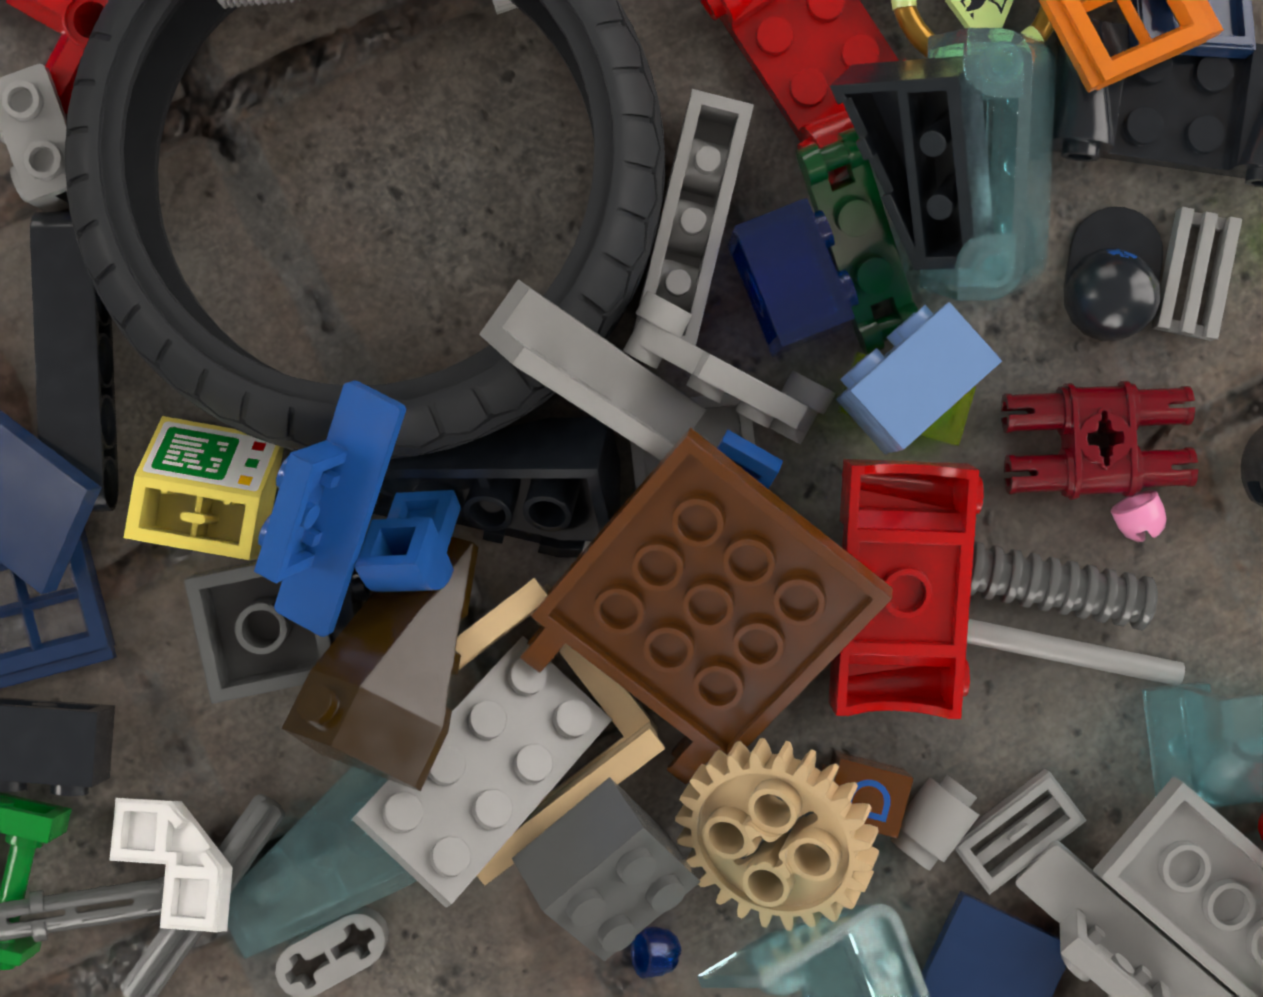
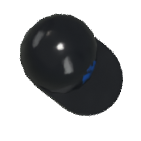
M1114 206L1103 208L1089 215L1074 232L1070 244L1064 281V306L1071 322L1086 336L1100 341L1123 340L1142 331L1155 318L1161 302L1159 282L1163 262V244L1156 227L1142 213L1126 207Z

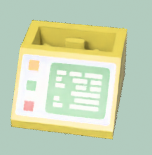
M162 416L134 476L123 538L244 560L258 559L261 546L258 544V536L264 522L272 514L277 490L276 477L281 467L284 448L249 436L237 429Z

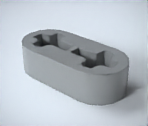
M356 907L296 938L284 949L276 963L275 975L279 986L285 993L293 997H313L371 966L380 958L388 943L389 930L386 920L379 912L371 908ZM355 923L360 931L370 928L374 932L373 937L368 943L369 951L364 952L363 948L357 944L340 952L337 945L344 942L350 934V924ZM324 952L328 958L314 972L315 980L313 981L306 974H300L296 977L292 972L293 966L298 961V953L305 960H311Z

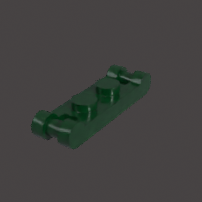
M853 127L838 133V141L821 148H818L814 143L796 150V155L856 337L865 355H869L876 348L879 351L885 348L884 342L889 341L886 337L914 312L916 313L918 308L912 298L871 169L870 160L864 161L856 144L859 137ZM845 165L849 178L830 185L828 172ZM889 299L893 313L874 319L870 306Z

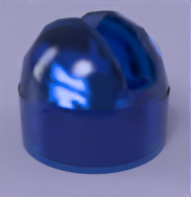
M646 927L635 936L631 943L633 967L637 975L642 979L661 977L671 973L679 963L678 958L682 952L681 944L678 937L668 928Z

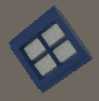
M85 528L56 591L41 595L0 562V689L117 658L114 648L115 641Z

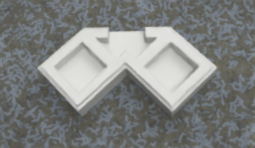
M116 798L110 861L166 864L160 928L206 932L227 931L233 867L183 802Z

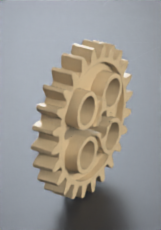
M765 738L759 739L751 753L741 741H738L734 744L728 755L717 750L707 765L701 764L679 799L684 805L676 815L675 822L684 826V829L677 838V844L693 848L686 858L690 867H703L705 870L698 885L706 887L716 884L721 889L717 895L716 903L721 905L731 898L739 902L737 909L739 918H744L753 909L759 911L762 927L767 928L774 915L780 916L787 931H792L798 917L801 916L812 930L816 929L822 915L832 922L837 921L843 907L852 910L861 892L866 891L874 873L872 869L879 855V850L872 846L879 831L876 826L864 824L871 810L870 804L851 803L858 785L855 782L838 786L833 780L837 775L839 766L832 764L823 771L815 768L816 751L812 749L804 756L802 761L794 758L792 744L789 741H785L778 754H772ZM808 812H814L813 814H810L806 817L804 815ZM745 855L749 856V857H747V858H745V859H740L741 857H743V856H745Z

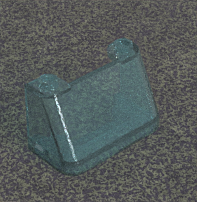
M965 28L929 36L928 58L963 56V67L967 81L975 91L982 95V101H987L986 145L995 233L978 235L966 242L958 253L955 269L920 270V288L957 301H987L1006 297L1030 286L1040 278L1046 267L1049 241L1057 66L1055 55L1051 48L1039 38L1004 28Z

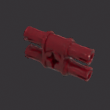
M1120 381L1117 386L1075 387L1072 383H1065L1057 388L1056 393L1015 395L1004 393L1001 399V412H1027V414L1002 417L1001 423L1005 433H1012L1013 431L1057 430L1059 435H1061L1062 447L1059 454L1006 455L1004 473H1030V476L1005 478L1004 483L1007 494L1060 491L1062 496L1068 497L1070 500H1076L1080 495L1122 493L1124 497H1133L1141 492L1142 487H1194L1198 480L1199 469H1172V465L1198 463L1194 448L1185 447L1184 449L1141 451L1137 445V430L1139 426L1178 424L1190 426L1193 423L1195 407H1169V405L1185 404V402L1195 401L1192 388L1190 386H1181L1180 388L1138 389L1135 384H1130L1129 381ZM1098 431L1101 435H1108L1110 440L1109 446L1099 449V446L1089 445L1087 440L1088 434Z

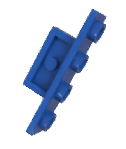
M357 380L343 385L327 439L291 452L282 463L276 477V486L279 488L272 514L264 522L258 536V544L261 546L254 572L274 583L282 581L274 605L275 611L320 637H326L334 632L406 413L404 404Z

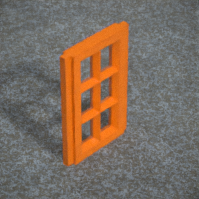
M1039 0L1088 93L1100 90L1197 47L1207 40L1218 36L1224 30L1208 0H1166L1180 27L1151 39L1131 0H1116L1139 45L1110 57L1086 12L1114 0Z

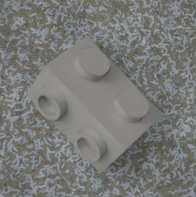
M36 64L0 77V140L6 144L13 163V166L10 168L11 178L22 200L45 212L62 211L69 208L65 175L67 118L49 69L43 64Z

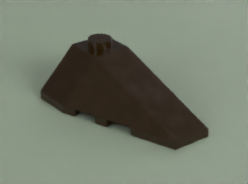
M451 537L447 555L454 571L447 585L440 590L373 592L310 670L281 729L322 756L421 791L449 732L452 711L446 707L451 675H458L461 655L455 649L460 621L468 615L479 547L474 542Z

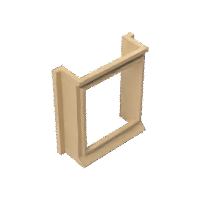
M533 578L457 637L455 649L461 655L459 670L532 615L533 611L547 596V592L551 589L548 583L542 587L538 580ZM566 643L559 650L560 654L602 709L612 719V722L622 733L623 737L547 794L479 872L477 877L484 886L514 864L512 858L605 780L610 777L616 784L621 783L665 749V746L657 737L658 727L636 698Z

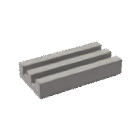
M1181 207L1176 210L1160 286L1161 302L1153 320L1152 329L1209 341L1218 339L1242 224L1241 218L1231 216L1222 218L1218 217L1216 213L1207 211L1198 213L1194 212V209ZM1192 226L1199 228L1182 317L1181 321L1172 319L1190 228ZM1217 231L1220 234L1202 323L1198 325L1196 322L1214 233Z
M1043 769L976 820L954 850L977 878L984 890L990 895L1031 864L1052 841H1061L1087 820L1051 772ZM1048 790L1051 794L975 853L970 850V848ZM1061 807L1065 815L990 872L986 871L983 867L984 864Z

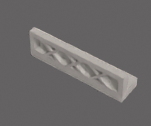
M519 279L479 334L511 364L659 460H662L690 427L692 429L706 412L693 399Z

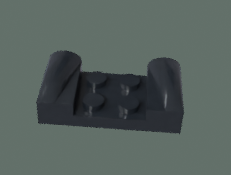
M1090 19L1110 57L1130 49L1128 24ZM1057 36L1058 60L1056 82L1041 149L1061 152L1063 158L1074 161L1090 162L1097 161L1099 158L1244 178L1245 184L1263 188V44L1256 43V51L1246 59L1176 55L1100 90L1088 93Z

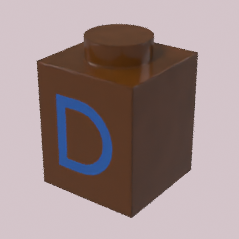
M834 750L830 765L837 764L839 769L833 781L838 786L855 782L858 787L851 799V803H866L871 806L870 813L864 824L878 827V834L898 839L914 778L903 768ZM821 763L818 769L823 771L830 765Z

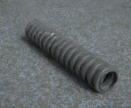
M974 541L970 596H973L976 591L981 592L982 598L992 600L995 595H999L1000 601L1003 603L1011 604L1014 599H1018L1019 605L1029 608L1033 603H1037L1039 610L1047 612L1053 606L1056 608L1057 613L1062 615H1068L1073 610L1077 618L1087 619L1092 614L1097 622L1105 623L1111 618L1116 626L1124 627L1130 622L1132 629L1141 631L1151 623L1158 601V589L1153 577L1142 576L1138 581L1135 574L1124 572L1118 577L1114 569L1105 568L1099 573L1097 566L1087 564L1083 569H1080L1078 562L1068 560L1064 565H1061L1059 558L1048 557L1044 562L1040 554L1030 553L1027 558H1024L1020 550L1011 549L1008 554H1005L1001 546L993 545L989 550H985L983 543Z

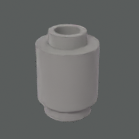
M948 775L940 784L929 777L906 807L898 839L891 837L890 840L913 860L930 871L938 859L942 862L946 861L980 816L970 808L977 797Z

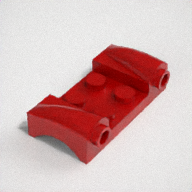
M699 0L707 14L714 21L717 19L721 20L799 139L800 143L797 144L798 150L814 143L818 148L836 142L838 141V133L854 127L844 104L837 103L830 88V85L851 65L899 61L860 0ZM845 165L828 172L830 185L837 183L848 175Z
M843 459L839 520L844 525L842 548L891 586L893 590L892 599L831 661L828 703L836 716H852L873 711H905L934 715L946 719H961L963 697L968 695L970 687V668L966 660L976 514H980L984 499L983 481L979 477L980 470L972 465L952 462Z

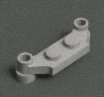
M649 291L646 292L635 313L641 317L623 349V352L657 369L663 358L691 373L692 375L686 385L718 403L721 402L725 393L740 399L741 401L735 411L799 444H802L818 412L824 415L836 394L792 370L780 392L683 340L681 336L693 315Z

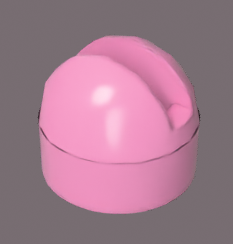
M1155 490L1142 491L1133 497H1127L1111 509V514L1119 530L1126 538L1136 542L1145 541L1146 530L1153 538L1159 536L1166 525L1165 507Z

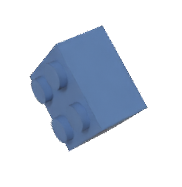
M950 302L934 313L924 305L886 337L894 346L888 353L883 356L876 348L840 379L847 389L835 400L884 454L904 450L999 365L1002 360Z

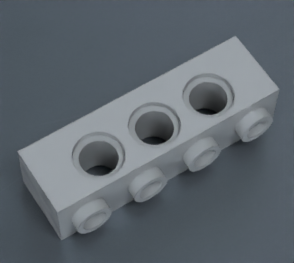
M692 89L682 123L639 305L646 292L649 291L692 314L693 316L681 338L696 346L754 104ZM636 314V318H635L633 330H634V328L636 327V325H637V323H638V321H639V319H640V317H641V316H639V315H637V314Z

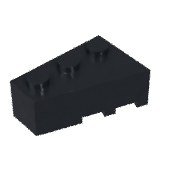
M978 55L851 65L830 85V88L837 103H843L859 137L856 141L857 147L864 161L870 160L885 193L881 197L914 270L978 268L995 243Z

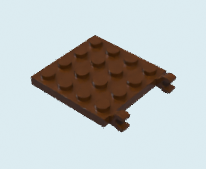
M690 427L547 592V596L533 611L531 617L539 622L541 626L528 640L527 644L529 646L521 654L520 658L540 673L565 643L685 735L673 748L671 755L675 759L667 766V771L686 785L690 782L701 764L705 765L717 750L728 755L734 744L738 741H741L747 748L892 599L893 588Z

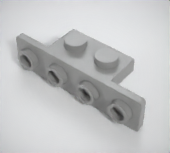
M1057 840L1052 841L1031 864L1016 875V886L1060 924V953L1068 969L1082 981L1088 982L1091 979L1108 994V997H1238L1061 842Z

